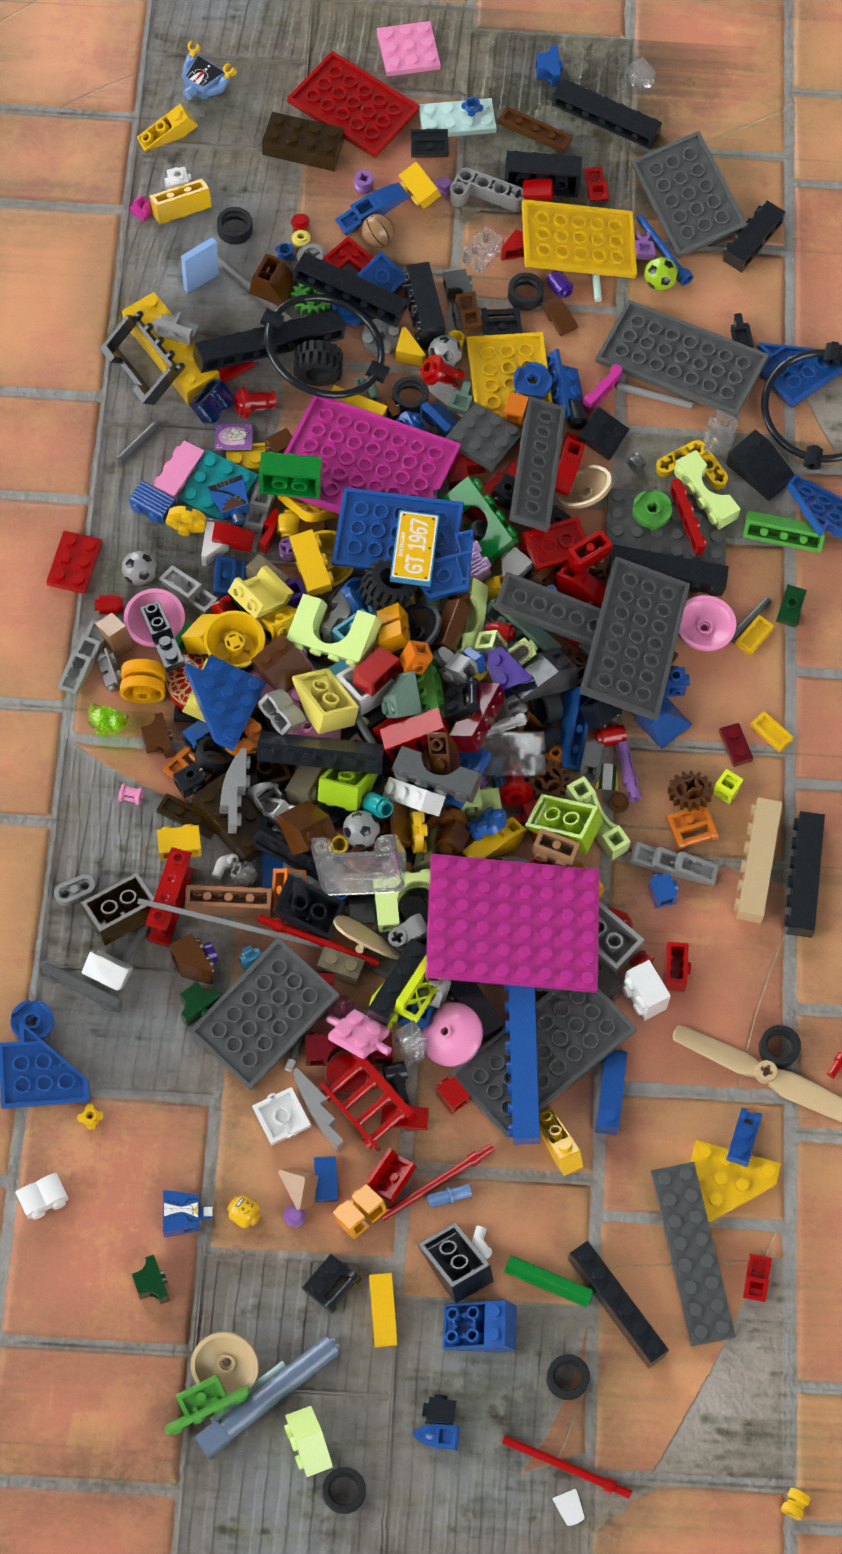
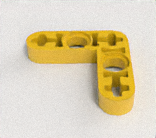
M695 440L661 457L656 463L655 471L657 475L668 477L674 474L676 456H686L693 452L694 448L697 450L701 449L698 453L702 459L713 464L712 468H706L704 475L710 486L720 490L726 486L728 481V475L705 443L700 440ZM661 465H663L664 467L668 466V469H661ZM715 478H722V482H720L719 480L715 481Z
M277 495V498L307 522L332 519L340 515L293 497Z

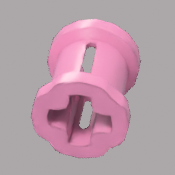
M122 783L118 799L120 802L125 800L140 806L144 788L139 787L137 789Z

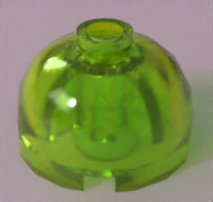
M91 702L87 712V722L91 728L96 730V735L106 738L107 734L117 735L125 728L129 715Z

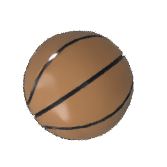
M370 215L362 224V238L371 247H385L394 237V225L385 215Z

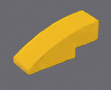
M392 1273L369 1275L375 1348L397 1346Z

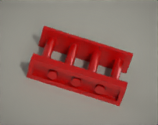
M171 847L153 902L182 909L186 897V885H190L194 873V868L188 867L192 852ZM151 907L145 923L146 926L152 927L148 942L169 947L180 914Z
M352 1054L356 1059L353 1062L354 1065L330 1087H327L321 1081L319 1083L323 1088L321 1093L328 1102L332 1099L363 1134L364 1138L362 1141L370 1150L374 1147L379 1152L381 1148L376 1143L378 1139L401 1119L404 1120L407 1117L412 1122L417 1118V1115L366 1058L362 1059ZM365 1070L370 1075L367 1078L368 1081L341 1103L334 1094L358 1072L362 1073ZM379 1086L384 1091L381 1094L382 1097L355 1119L348 1109L373 1087ZM393 1102L398 1107L395 1110L396 1113L369 1135L362 1125L387 1103Z

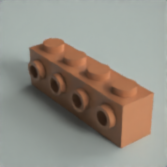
M186 885V910L205 915L259 917V914L271 917V888Z

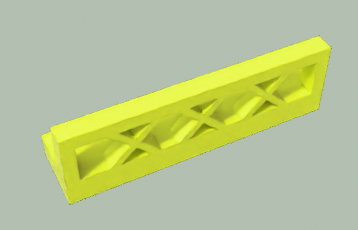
M426 955L396 1000L394 1009L395 1012L415 1023L419 1021L439 989L436 986L432 989L431 986L433 985L429 984V978H425ZM427 987L429 995L419 998L417 990ZM417 1003L419 1011L415 1015L407 1011L406 1007Z

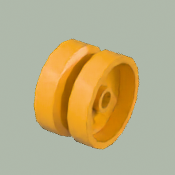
M133 659L123 663L121 666L120 696L124 700L137 704H152L164 699L166 670L162 663L150 659Z

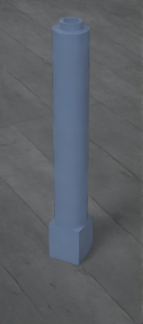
M325 1336L251 1394L245 1401L195 1436L196 1443L205 1455L211 1459L230 1444L234 1437L338 1356L339 1344L333 1337L329 1339Z

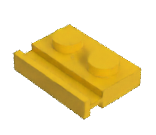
M252 443V450H226V459L252 472H259L261 453L265 452V443Z

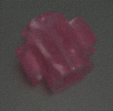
M341 995L328 1009V1014L343 1019L353 1010L354 1002H349L348 996Z

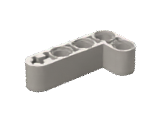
M471 168L460 169L450 188V203L456 207L465 205L471 195L511 211L521 212L522 201L525 198L522 197V187Z

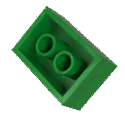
M273 451L261 453L259 465L260 494L320 499L323 480L322 457L314 455L302 456L293 453L281 454Z

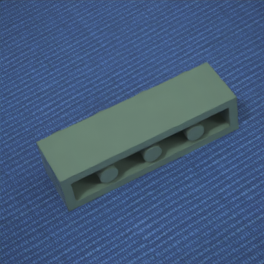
M497 598L492 599L487 605L486 620L490 623L492 621L511 623L513 628L516 629L515 638L511 640L514 644L525 637L527 641L531 639L537 646V654L550 648L561 649L562 645L541 627L495 610Z

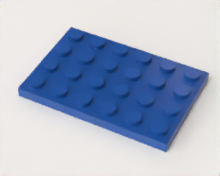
M344 487L332 566L368 570L375 561L378 562L382 559L384 561L387 559L392 561L399 510L440 515L434 559L456 554L458 545L455 533L460 532L464 502Z

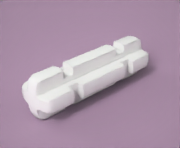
M520 713L516 717L511 716L498 720L497 723L493 722L488 733L494 735L499 731L504 732L516 728V726H523L527 722L524 713Z

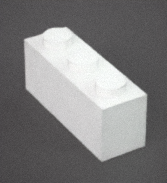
M391 777L388 778L383 797L438 817L446 797Z

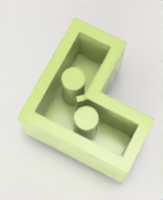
M488 786L480 790L479 787L473 803L466 801L463 808L457 807L458 810L464 812L468 820L471 821L481 816L482 811L488 807H493L494 810L502 809L499 788Z
M308 1406L285 1415L288 1424L284 1425L293 1451H298L299 1455L295 1456V1460L299 1470L304 1469L306 1476L309 1477L333 1468L321 1427L312 1407Z

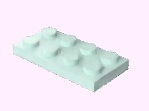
M492 98L479 99L484 109L481 112H477L473 117L468 116V112L461 108L462 103L466 102V100L418 104L420 105L419 118L421 129H448V137L496 133L497 128Z

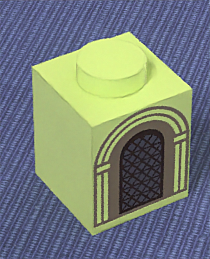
M497 630L481 631L478 634L474 649L483 654L499 647L507 648L508 644Z
M524 637L509 648L508 651L514 659H517L523 665L537 655L536 650L538 648L531 639L527 641Z

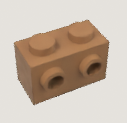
M541 828L533 845L531 856H534L540 862L547 861L558 866L573 867L579 852L580 843Z

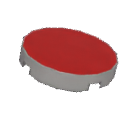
M352 1053L338 1054L328 1062L325 1070V1079L328 1087L354 1065L353 1062L356 1059L352 1056ZM365 1070L362 1073L358 1072L336 1094L351 1096L367 1082L368 1073Z

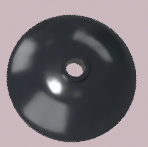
M415 603L405 607L404 610L408 614L410 640L428 643L430 646L437 638L441 629L442 619L439 611L428 603ZM405 648L397 650L393 653L400 656Z

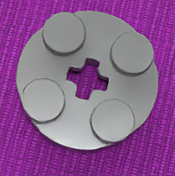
M377 318L373 319L372 322L377 327L381 336L385 338V340L383 339L385 354L394 353L400 337L399 328ZM365 326L362 331L364 348L369 354L378 356L375 340L370 330Z

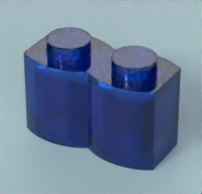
M213 379L194 398L190 407L202 423L212 424L220 418L219 415L222 410H226L231 406L234 396L222 379Z

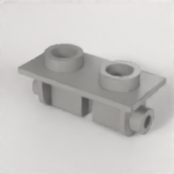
M104 648L105 653L98 655L97 662L101 673L109 671V673L103 675L106 688L110 692H114L122 681L121 669L118 664L120 660L115 652Z

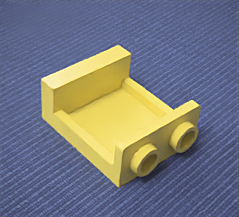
M267 565L261 567L255 577L245 581L239 577L235 578L228 590V593L255 619L286 606L294 593Z

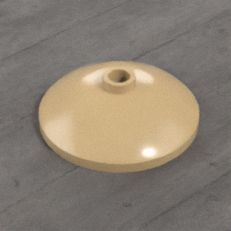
M589 465L579 467L569 495L566 496L555 491V498L561 506L566 508L583 509L590 507L607 495L612 486V477L609 471L601 466Z
M217 1332L208 1335L196 1346L191 1358V1373L195 1383L198 1384L217 1374L227 1394L247 1384L251 1389L259 1372V1361L253 1346L245 1338L231 1332ZM224 1358H229L231 1364H226Z

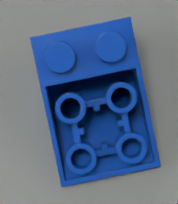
M506 1300L445 1304L443 1350L476 1352L516 1351L517 1306Z

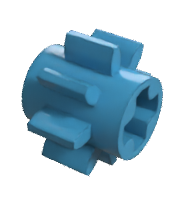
M251 946L241 949L242 955L238 959L244 971L261 955L258 948L253 949Z

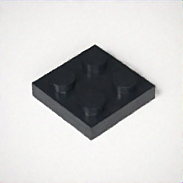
M598 406L579 434L578 439L609 461L630 429Z

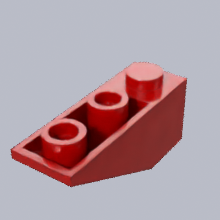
M566 562L557 573V591L585 603L591 600L593 606L601 608L606 587L586 570L577 575L571 565Z

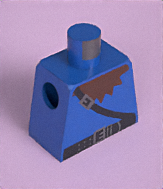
M243 474L207 487L213 503L224 520L232 518L236 526L246 522L243 514L250 511Z

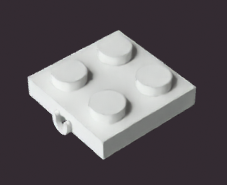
M292 1087L278 1094L271 1093L267 1096V1099L252 1106L271 1146L287 1138L290 1139L291 1136H296V1134L311 1127Z

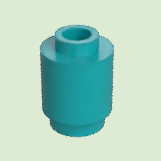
M371 792L363 799V810L372 813L378 818H387L393 812V804L386 797Z

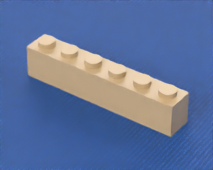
M758 797L756 804L751 805L749 816H753L752 823H748L746 835H750L749 842L745 841L743 853L747 854L746 861L742 860L740 872L743 873V879H739L737 885V892H740V897L735 899L733 911H737L736 919L761 924L764 917L782 802Z

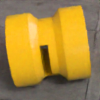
M790 1488L787 1494L788 1500L783 1503L781 1511L794 1519L802 1520L803 1510L805 1506L809 1505L811 1498L798 1489Z

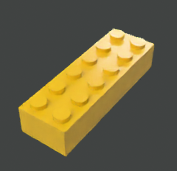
M155 292L122 310L123 319L126 315L134 316L138 311H142L144 316L141 320L145 325L148 323L153 325L155 318H161L162 314L173 316ZM136 325L131 331L132 335L162 373H164L170 366ZM154 328L151 330V333L154 335L156 339L158 337H161L157 334H154ZM163 337L165 341L162 347L168 353L173 350L175 352L173 361L177 365L179 363L185 365L184 370L174 380L172 385L187 404L192 403L220 386V376L217 370L205 373L200 372L192 356L194 341L189 346Z

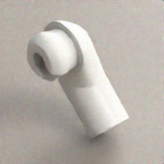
M228 854L218 858L211 876L221 880L224 871L237 864L239 857L236 854Z
M476 1226L472 1243L482 1256L488 1259L492 1255V1249L484 1241L487 1229L482 1226Z

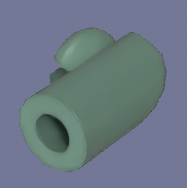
M358 377L355 380V385L359 386L368 378ZM375 383L365 391L368 392L370 399L373 401H377L380 398Z

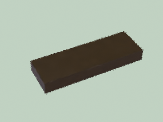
M166 793L156 809L157 813L182 826L186 824L199 825L200 835L210 840L215 834V831L204 821L193 806Z

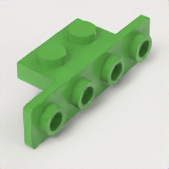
M216 1374L176 1394V1399L185 1416L168 1423L165 1426L166 1434H179L186 1429L185 1426L191 1423L199 1424L206 1419L207 1415L213 1412L219 1414L227 1409V1405L233 1402L238 1404L248 1398L247 1395L250 1394L248 1384L227 1394Z

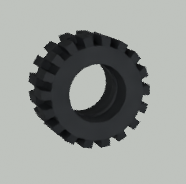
M310 340L309 342L306 341L303 344H299L295 348L293 372L299 381L312 386H328L341 379L343 352L336 344L323 340Z
M382 559L378 562H373L359 585V592L362 593L361 598L374 611H379L396 603H399L404 609L415 590V585L390 582L392 561L388 559L386 561Z

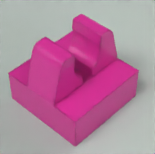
M140 195L130 207V212L145 222L153 215L151 202Z

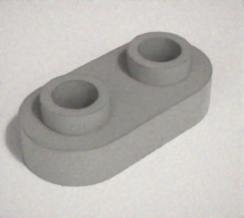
M80 875L63 882L54 890L55 900L60 905L67 906L87 898L95 892V881L89 875ZM84 885L89 886L86 890L81 889ZM65 893L69 894L67 898H63L62 895Z

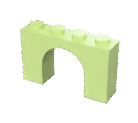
M303 594L286 638L299 651H303L304 648L310 650L309 653L321 657V654L327 655V658L334 662L343 660L346 661V665L354 668L364 662L371 653L382 621L375 615L358 610L351 629L343 640L333 644L324 643L320 638L319 629L328 605L322 599Z
M423 869L417 873L403 871L399 875L380 874L377 877H373L379 932H388L400 925L398 905L401 897L407 891L414 888L429 890L430 869Z

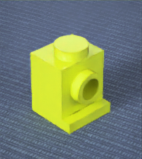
M726 769L716 782L713 795L730 805L738 794L744 779Z

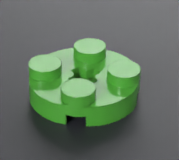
M658 490L653 492L643 491L636 496L633 502L632 516L640 525L650 530H657L659 527L664 526L671 518V500L663 492ZM655 506L656 512H650L647 507L652 508Z

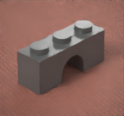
M466 268L443 272V286L447 299L455 298L456 294L475 292L471 289L473 286L471 275H467ZM452 304V318L456 330H463L457 305Z

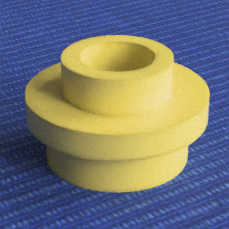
M304 230L295 231L292 234V243L295 247L301 248L310 243V234Z

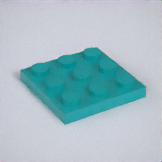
M206 449L177 499L178 502L192 509H197L211 518L223 519L213 503L207 487L243 474L247 494L249 495L259 476Z

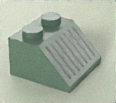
M415 672L398 673L383 696L381 707L383 714H386V718H399L422 713Z

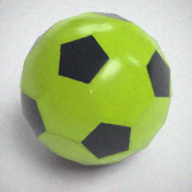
M656 257L647 264L644 277L650 288L656 291H667L677 282L678 269L672 260L666 257Z

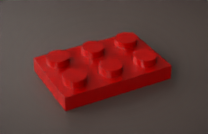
M578 516L550 524L547 532L533 529L522 534L536 571L568 562L566 560L568 549L587 538Z
M64 530L46 581L47 586L86 594L103 544L102 539Z

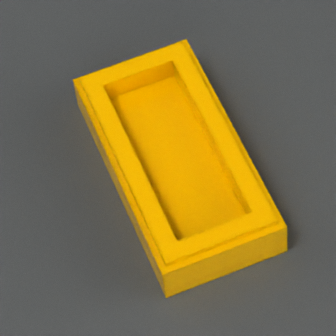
M758 615L735 641L734 645L751 656L774 630L775 626Z
M765 711L755 718L749 726L779 753L794 739L787 730Z

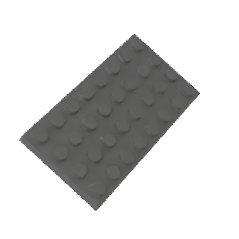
M628 299L597 354L596 363L609 368L614 364H618L622 367V373L737 418L768 361L769 354Z
M615 556L579 693L656 721L659 718L690 583Z
M599 987L596 993L557 989V994L549 992L536 1002L539 1112L637 1032V1028ZM504 1028L482 1046L471 1060L450 1072V1077L455 1076L470 1095L472 1102L498 1131L508 1139V1125L513 1124L512 1117H508V1103H512V1095L508 1096L507 1082H511V1075H507V1062L511 1061V1054L506 1053V1041H510V1033H506V1028Z

